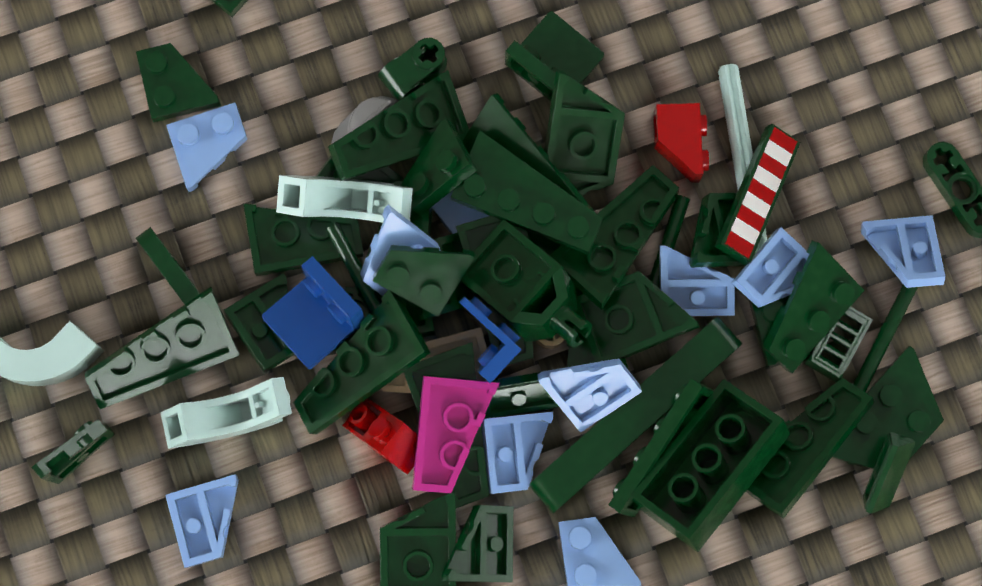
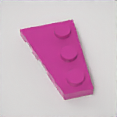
M423 375L412 484L413 490L452 493L470 452L469 449L479 427H481L486 410L500 383Z

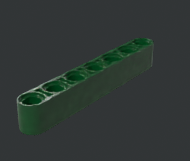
M717 316L640 384L642 390L640 394L602 418L529 484V487L551 512L555 513L672 408L675 403L674 397L681 386L687 384L690 379L701 382L743 343Z

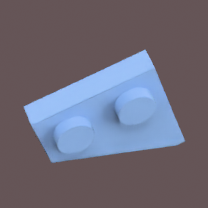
M933 215L862 222L861 234L906 288L944 285L946 276Z

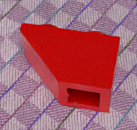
M700 103L656 104L653 112L654 149L690 182L699 183L704 172L709 170L708 150H702V136H707V116L701 115Z
M368 398L352 410L349 418L342 426L408 475L415 463L417 433Z

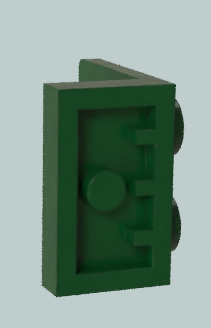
M550 11L521 44L514 40L505 51V65L549 101H552L556 70L563 71L582 84L604 58V52L553 11Z

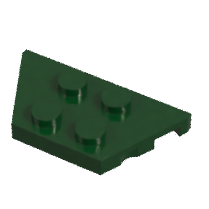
M556 70L544 150L550 156L548 159L559 173H564L579 193L584 196L590 190H600L614 184L625 113L563 71Z
M637 271L623 277L602 310L585 294L577 297L576 313L592 324V330L589 336L585 338L580 332L573 329L578 333L577 336L583 340V343L575 348L567 343L569 347L567 367L627 358L697 329L700 326L692 316L641 272Z
M908 346L866 392L873 397L874 404L836 451L833 458L847 461V463L874 469L886 436L890 432L915 441L911 458L944 421L916 352L911 346Z
M456 491L446 493L380 527V586H456V581H441L442 573L456 545Z

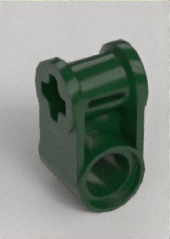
M424 38L401 56L387 63L380 70L378 77L396 100L399 101L445 72L447 67L445 49L437 39ZM427 54L431 57L436 56V61L433 63L430 60L424 61V56Z

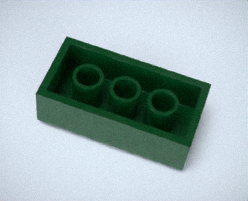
M723 379L630 496L641 511L699 552L790 436L785 421Z

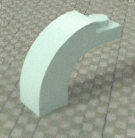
M279 175L276 212L300 217H342L383 223L382 213L389 204L410 221L413 188L358 179L340 181L339 178Z
M71 321L51 341L35 349L20 350L12 348L0 337V376L22 385H54L79 375L104 350Z
M277 377L231 395L209 400L179 403L160 413L168 449L217 441L256 431L282 422V418L292 414L290 395L286 389L284 377Z

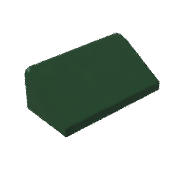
M893 432L887 434L863 494L866 512L872 514L890 506L915 446L913 439Z

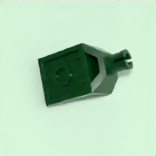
M503 219L474 251L475 258L460 282L505 318L526 342L553 338L557 333L571 347H578L583 343V340L577 336L578 333L573 329H576L587 338L591 333L592 324L576 313V286L562 265Z

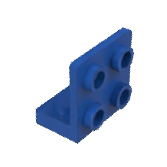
M313 256L301 265L305 279L262 314L263 321L307 369H312L359 329L361 327L359 324L365 318L362 308Z
M474 296L471 301L463 297L459 303L502 342L498 347L491 344L477 359L481 364L477 369L478 373L491 383L522 350L515 344L520 337L505 323L501 322L497 327L487 317L492 311L477 297Z

